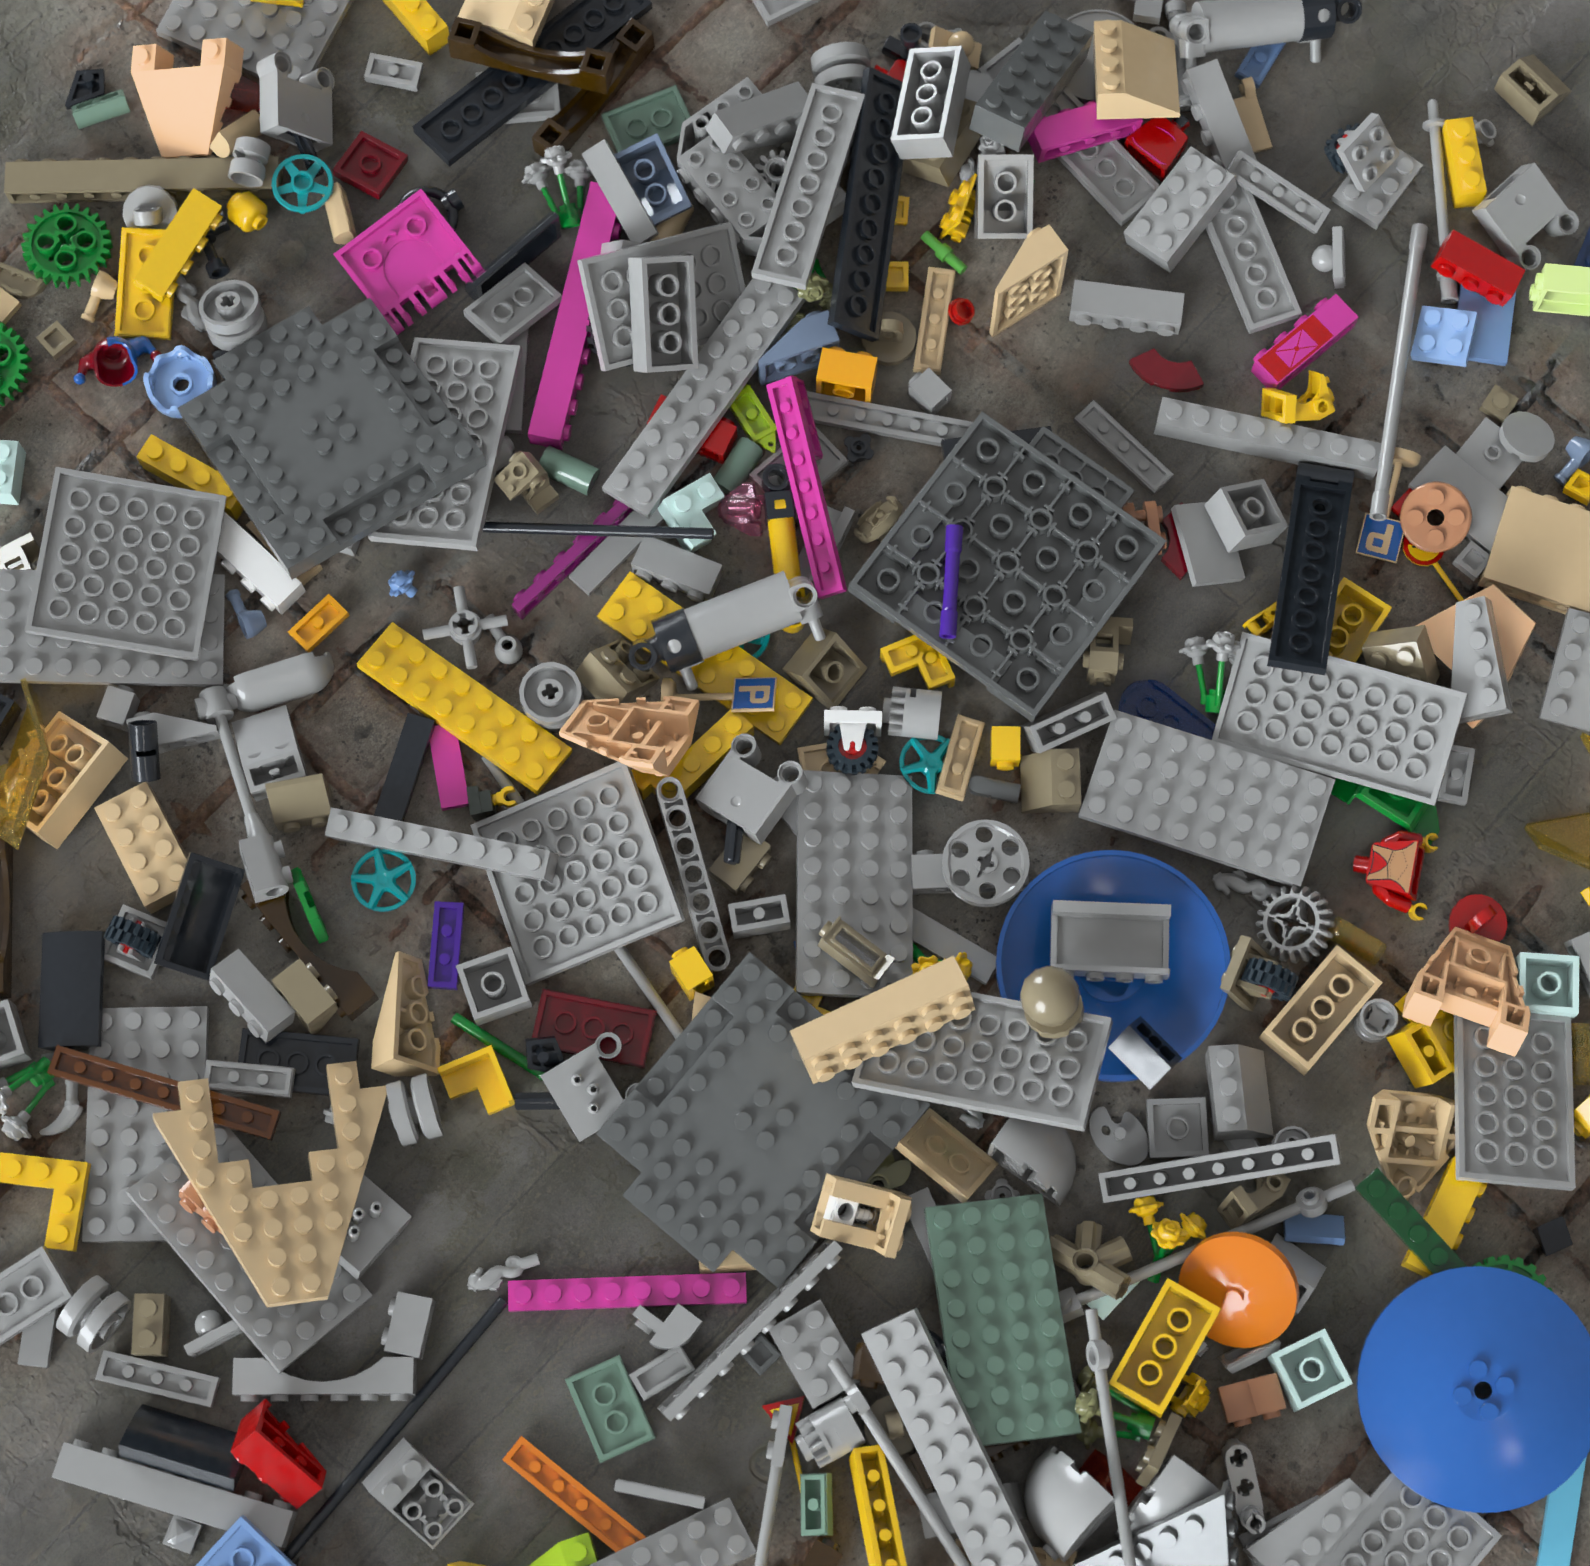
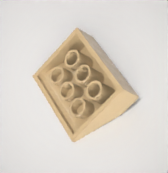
M465 0L458 17L482 22V26L505 38L535 47L555 0Z
M1122 20L1094 21L1093 54L1097 119L1180 117L1175 40Z
M1050 224L1042 229L1037 227L1027 235L995 290L990 325V335L992 338L1061 294L1069 250Z
M58 711L0 785V810L40 839L58 849L128 758L109 741Z

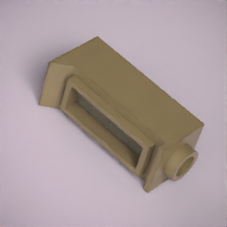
M838 916L834 923L828 921L818 933L822 937L818 947L872 988L877 985L882 975L891 967L895 960V957L887 955L844 922L840 916Z

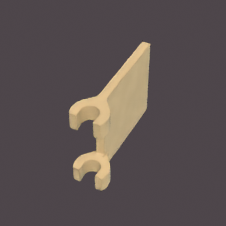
M1252 77L1241 79L1242 84H1239V90L1242 97L1233 100L1253 152L1271 149L1272 144L1257 100L1254 80Z

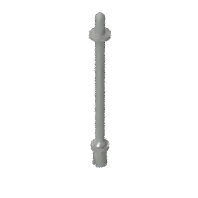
M1430 99L1427 103L1428 120L1423 122L1422 129L1430 132L1439 247H1441L1444 239L1450 234L1441 129L1445 120L1439 118L1438 101ZM1437 272V281L1440 282L1441 303L1446 305L1457 303L1459 301L1457 281L1444 277Z

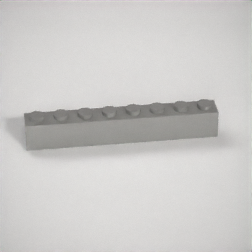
M1162 397L1154 430L1155 435L1298 465V462L1353 470L1355 471L1354 477L1371 481L1378 470L1381 443L1289 423L1285 424L1279 421Z
M332 807L325 831V836L339 841L553 883L559 856L550 850Z
M1338 1134L1098 1173L1103 1203L1339 1165L1343 1164Z
M74 1439L73 1444L63 1443L52 1478L226 1531L244 1515L274 1545L283 1548L287 1547L298 1513L290 1510V1503L274 1499L272 1505L262 1502L263 1495L246 1490L244 1496L230 1490L209 1486L190 1478L186 1479L176 1476V1474L161 1469L156 1470L138 1462L120 1459L119 1452L105 1447H103L101 1453L90 1450L92 1444L82 1440Z

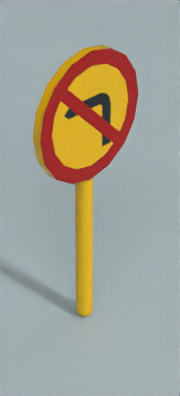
M1405 537L1403 552L1406 558L1418 566L1433 565L1458 602L1463 601V597L1438 563L1444 552L1433 553L1423 551L1411 544Z

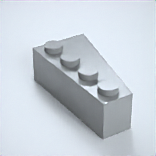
M798 81L714 112L706 127V131L723 154L794 141L808 94Z
M1485 596L1456 602L1451 689L1468 693L1459 724L1513 713L1492 602Z
M1350 1478L1343 1479L1241 1550L1259 1566H1316L1372 1501V1498Z

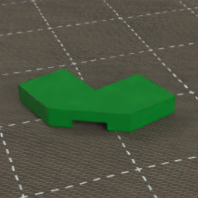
M296 867L291 870L293 885L320 944L327 941L329 935L314 903L301 869Z

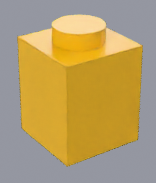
M992 726L990 733V767H997V770L1010 771L1014 767H1019L1020 727Z

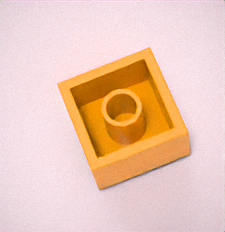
M836 346L822 347L816 376V393L872 403L877 378L878 357H873L872 354L863 351L857 353L846 352L843 348Z

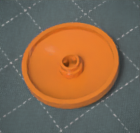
M1223 1232L1204 1239L1191 1250L1179 1274V1285L1221 1308L1207 1337L1226 1346L1253 1348L1275 1340L1290 1325L1298 1307L1299 1285L1290 1262L1274 1245L1252 1234Z

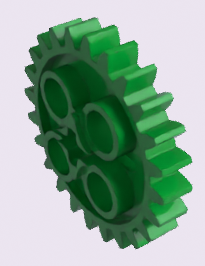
M67 203L64 204L63 210H59L55 204L53 205L52 213L43 209L44 217L41 218L35 215L36 225L28 223L27 228L30 233L22 234L25 241L21 243L24 251L22 255L25 262H27L29 271H33L37 279L43 276V281L46 285L53 280L55 288H58L61 282H65L66 288L69 289L71 282L74 281L78 287H81V279L91 283L90 275L93 273L97 276L99 272L98 267L107 268L105 259H111L112 257L109 250L113 248L112 242L109 240L112 237L110 231L106 230V222L100 221L98 213L91 216L89 207L81 212L79 204H76L73 210L69 209ZM72 226L69 230H62L64 227ZM85 243H92L89 247H81ZM52 244V247L43 249V246ZM65 261H73L69 265H62Z
M1 322L0 359L2 355L9 353L7 359L0 362V405L5 406L4 398L8 397L11 400H15L12 393L14 390L23 392L19 384L20 382L28 383V380L23 375L24 373L32 372L25 365L31 362L32 358L26 354L30 349L23 344L25 340L20 335H17L13 328L8 329Z

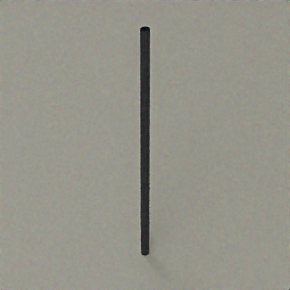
M485 521L483 533L681 539L714 538L713 528Z
M499 1296L284 1550L283 1553L291 1561L504 1310L508 1303Z

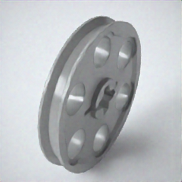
M976 820L957 829L946 843L942 857V872L950 890L962 901L978 907H994L1014 898L1024 886L1030 866L1029 853L1020 835L1008 825L995 820ZM980 828L989 829L992 832V839L985 843L980 842L976 838L977 830ZM1006 841H1013L1018 846V852L1012 856L1006 855L1002 851V844ZM956 843H963L968 848L967 855L961 858L954 856L951 851L952 846ZM993 849L994 851L990 858V864L993 867H987L978 878L977 876L981 870V863L978 860H984ZM1008 869H1014L1019 873L1020 880L1015 884H1009L1003 878L1004 872ZM959 871L966 872L970 878L969 883L964 886L956 885L953 881L954 874ZM989 884L993 886L996 891L995 896L991 899L982 898L979 894V889L982 885Z

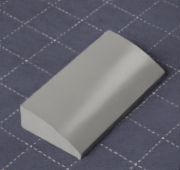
M1445 445L1409 483L1408 489L1414 490L1420 485L1433 481L1445 482L1460 489L1468 499L1472 509V523L1466 537L1490 554L1508 496ZM1434 509L1438 514H1440L1444 518V514L1442 511Z

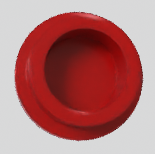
M956 298L950 302L948 314L955 324L963 326L972 320L975 308L970 300Z

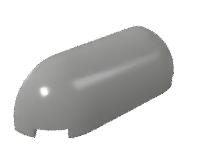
M308 652L238 674L233 677L234 683L230 685L223 684V686L226 688L227 693H232L236 696L238 710L257 712L321 691L332 678L334 662L329 652H325L317 657H314L313 652Z

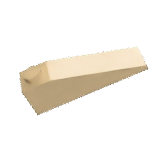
M400 951L396 952L373 1038L371 1069L392 1076H417L427 1073L428 1076L439 1075L437 1068L440 1067L441 1047L439 1038L434 1037L431 1024L435 1019L433 1012L428 1010L426 996L429 991L422 959Z

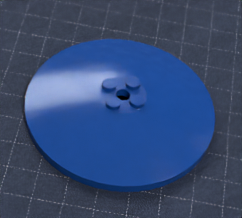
M1100 850L1069 857L1049 867L1033 879L1012 904L1000 932L996 953V977L1000 997L1021 1001L1020 994L1024 980L1035 969L1050 966L1051 906L1053 900L1171 905V917L1169 919L1170 976L1167 980H1163V983L1150 984L1146 983L1145 979L1133 978V982L1129 983L1116 982V978L1104 977L1103 981H1087L1086 976H1074V980L1079 987L1084 1013L1111 1017L1113 1021L1098 1081L1126 1082L1139 1080L1108 1047L1140 1016L1182 1057L1178 1063L1192 1054L1207 1038L1222 1013L1228 993L1220 989L1223 973L1227 971L1231 961L1227 936L1222 922L1208 898L1196 884L1172 866L1144 854L1120 850Z
M1483 1266L1458 1267L1431 1274L1410 1285L1392 1299L1373 1323L1366 1337L1358 1364L1357 1400L1367 1436L1380 1459L1397 1478L1419 1495L1440 1505L1467 1512L1492 1513L1513 1510L1538 1501L1566 1482L1579 1468L1590 1450V1335L1578 1316L1561 1298L1542 1284L1526 1276L1504 1269ZM1482 1381L1487 1382L1491 1387V1393L1485 1399H1479L1474 1393L1475 1385Z

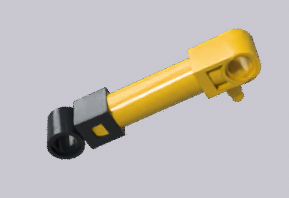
M774 463L765 468L761 482L762 489L765 492L763 498L765 520L769 531L773 572L776 574L784 571L787 580L801 576L794 522L796 517L792 490H788L790 482L786 466ZM777 475L783 479V483L778 486L773 485L769 482V478ZM805 588L798 589L796 596L805 597ZM799 622L782 630L794 634L802 630L805 624L802 625Z

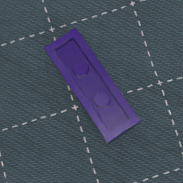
M435 901L427 986L429 989L458 990L459 974L456 965L460 964L464 903Z

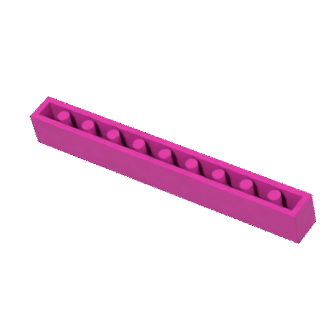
M591 181L528 430L530 444L545 447L552 446L560 450L563 449L564 441L569 442L572 425H569L571 415L575 416L577 412L578 400L575 397L577 390H582L584 374L581 373L583 365H588L591 354L587 337H590L591 333L586 332V325L591 326V322L587 320L589 313L577 260L601 254L602 243L612 242L615 239L619 240L622 229L621 223H619L615 212L597 182Z

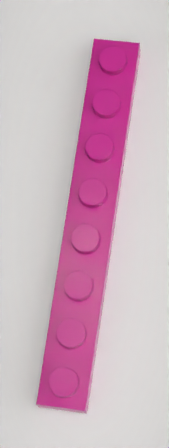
M790 376L770 383L766 387L818 598L825 599L846 592L847 587L796 378Z
M746 1272L508 1281L509 1312L636 1308L639 1305L642 1307L676 1306L678 1303L681 1306L747 1304Z

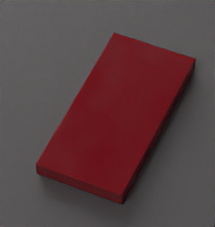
M543 988L532 1038L555 1036L562 1053L575 1055L594 1044L600 1034L611 1032L620 1038L622 1043L621 1050L616 1057L611 1059L601 1056L598 1058L602 1061L645 1069L657 1011ZM611 1037L603 1038L600 1042L601 1051L605 1054L613 1053L616 1049L615 1040Z

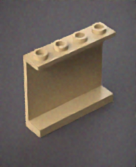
M1511 486L1506 494L1508 496L1486 568L1480 575L1478 586L1487 588L1494 584L1505 595L1565 615L1568 608L1590 613V511H1587L1584 506L1579 504L1569 505L1560 502L1558 498L1552 495L1542 496L1533 493L1531 489L1524 486Z

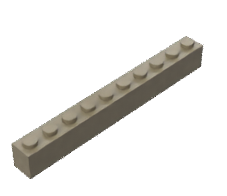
M209 155L205 158L180 156L177 159H166L160 156L150 159L125 157L123 160H111L100 157L96 160L71 158L69 161H57L50 158L43 159L42 161L17 159L14 162H5L4 193L11 204L126 201L128 195L138 187L155 185L164 188L175 200H186L193 188L212 200L230 199L237 192L242 193L250 191L259 199H276L272 190V177L281 162L279 157L270 155L267 165H263L266 168L263 185L251 188L238 185L228 178L230 163L234 159L233 156L231 158H220L215 155ZM283 168L277 177V187L283 185Z

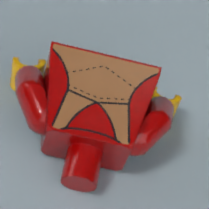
M1397 831L1384 837L1381 842L1373 843L1370 857L1356 855L1353 861V871L1366 873V883L1372 888L1373 894L1387 906L1403 913L1408 912L1409 917L1414 921L1423 920L1424 918L1416 915L1415 909L1419 907L1427 910V906L1424 903L1412 904L1411 900L1416 901L1424 853H1433L1438 849L1436 846H1430L1428 840L1435 841L1438 839V835L1429 833L1423 837L1419 833Z

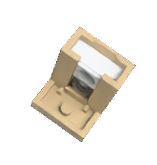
M826 1173L810 1231L823 1238L872 1249L885 1257L895 1259L897 1251L903 1245L905 1223L911 1217L912 1197L900 1191ZM846 1203V1211L838 1216L839 1207ZM859 1203L869 1205L871 1209L860 1208L858 1205ZM858 1219L862 1222L865 1221L867 1222L866 1226L854 1223V1220Z

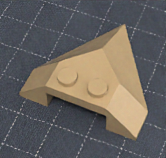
M1383 1089L1373 1096L1367 1128L1383 1174L1407 1201L1415 1191L1419 1193L1450 1158L1448 1154L1455 1147V1100L1430 1093Z

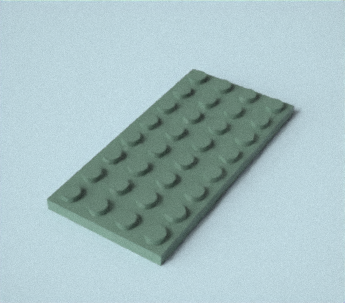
M1033 1194L925 1207L924 1214L948 1372L983 1445L990 1446L1080 1434L1081 1427L1079 1415L1075 1411L1076 1397L1043 1195Z

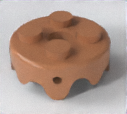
M1441 481L1428 482L1415 488L1404 500L1400 513L1401 528L1408 541L1418 549L1433 553L1445 552L1460 544L1468 534L1472 523V509L1464 493L1457 487ZM1433 509L1442 511L1444 514L1443 523L1437 526L1430 524L1427 519L1428 513Z

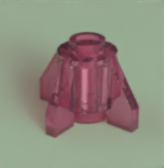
M754 482L742 483L725 495L722 502H719L718 515L725 524H729L749 536H762L761 521L758 520L761 517V506L764 505V495L756 496Z

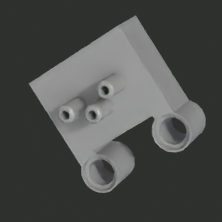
M1535 163L1520 166L1472 210L1505 258L1526 271L1537 268L1541 262L1539 249L1533 245H1526V243L1543 227L1549 236L1558 237L1573 234L1579 226L1577 214L1566 207ZM1560 218H1561V220H1562V222H1563V227H1562V228H1561V226H1560ZM1522 253L1525 256V263L1522 261Z
M365 1175L362 1179L339 1259V1264L357 1280L409 1225L412 1217Z

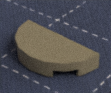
M0 262V287L14 298H33L47 287L43 278L37 279L31 273Z

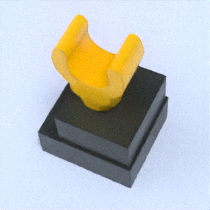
M478 785L466 787L470 815L475 821L497 814L496 805H504L508 808L518 805L515 800H505L507 794L516 791L512 786L504 787L496 794H493L491 790L482 791Z

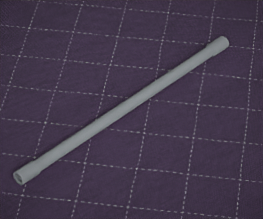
M1421 223L1413 224L1411 227L1409 258L1375 491L1372 495L1369 516L1375 521L1386 520L1388 512L1389 488L1422 258L1428 233V227Z

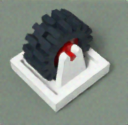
M833 706L830 710H824V736H829L826 750L830 765H834V769L837 772L841 770L844 774L852 773V775H857L859 772L862 774L866 773V769L873 767L878 755L877 737H881L882 711H876L874 707H860L859 710H847V707Z

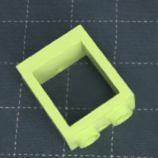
M1545 263L1541 273L1536 274L1535 284L1530 286L1529 301H1533V311L1590 316V267Z

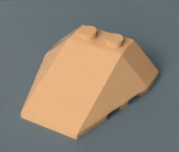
M664 696L663 701L646 702V697H638L636 702L620 703L619 698L583 700L560 729L559 736L640 772L669 777L692 744L700 704L699 700L676 696Z

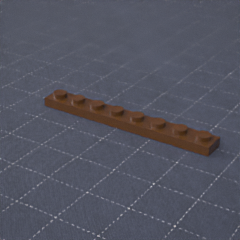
M59 1045L56 1046L47 1072L49 1075L166 1110H181L178 1092V1082L180 1081ZM210 1091L214 1124L270 1141L273 1140L281 1116L280 1111Z

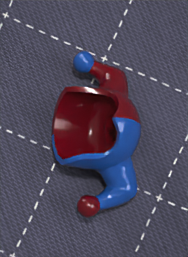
M116 336L107 337L98 342L92 352L80 358L78 373L74 375V381L80 385L85 383V375L88 371L94 370L96 378L100 383L111 387L124 386L136 378L138 373L137 358L139 356L149 354L154 362L156 356L162 353L156 350L146 336L136 337L128 341Z

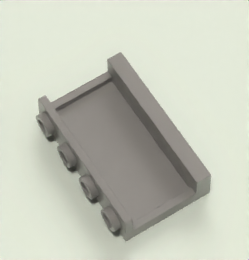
M1053 900L1051 906L1050 966L1064 969L1073 978L1074 976H1086L1087 981H1103L1104 977L1116 978V982L1122 983L1133 982V978L1145 979V982L1150 984L1163 983V980H1167L1170 976L1169 919L1171 917V905Z

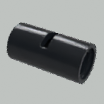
M137 720L129 722L128 735L132 781L152 782L161 779L157 721Z

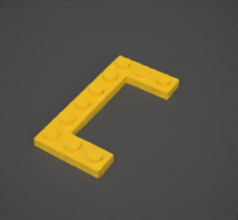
M0 1152V1183L54 1189L44 1246L47 1249L76 1252L91 1163Z

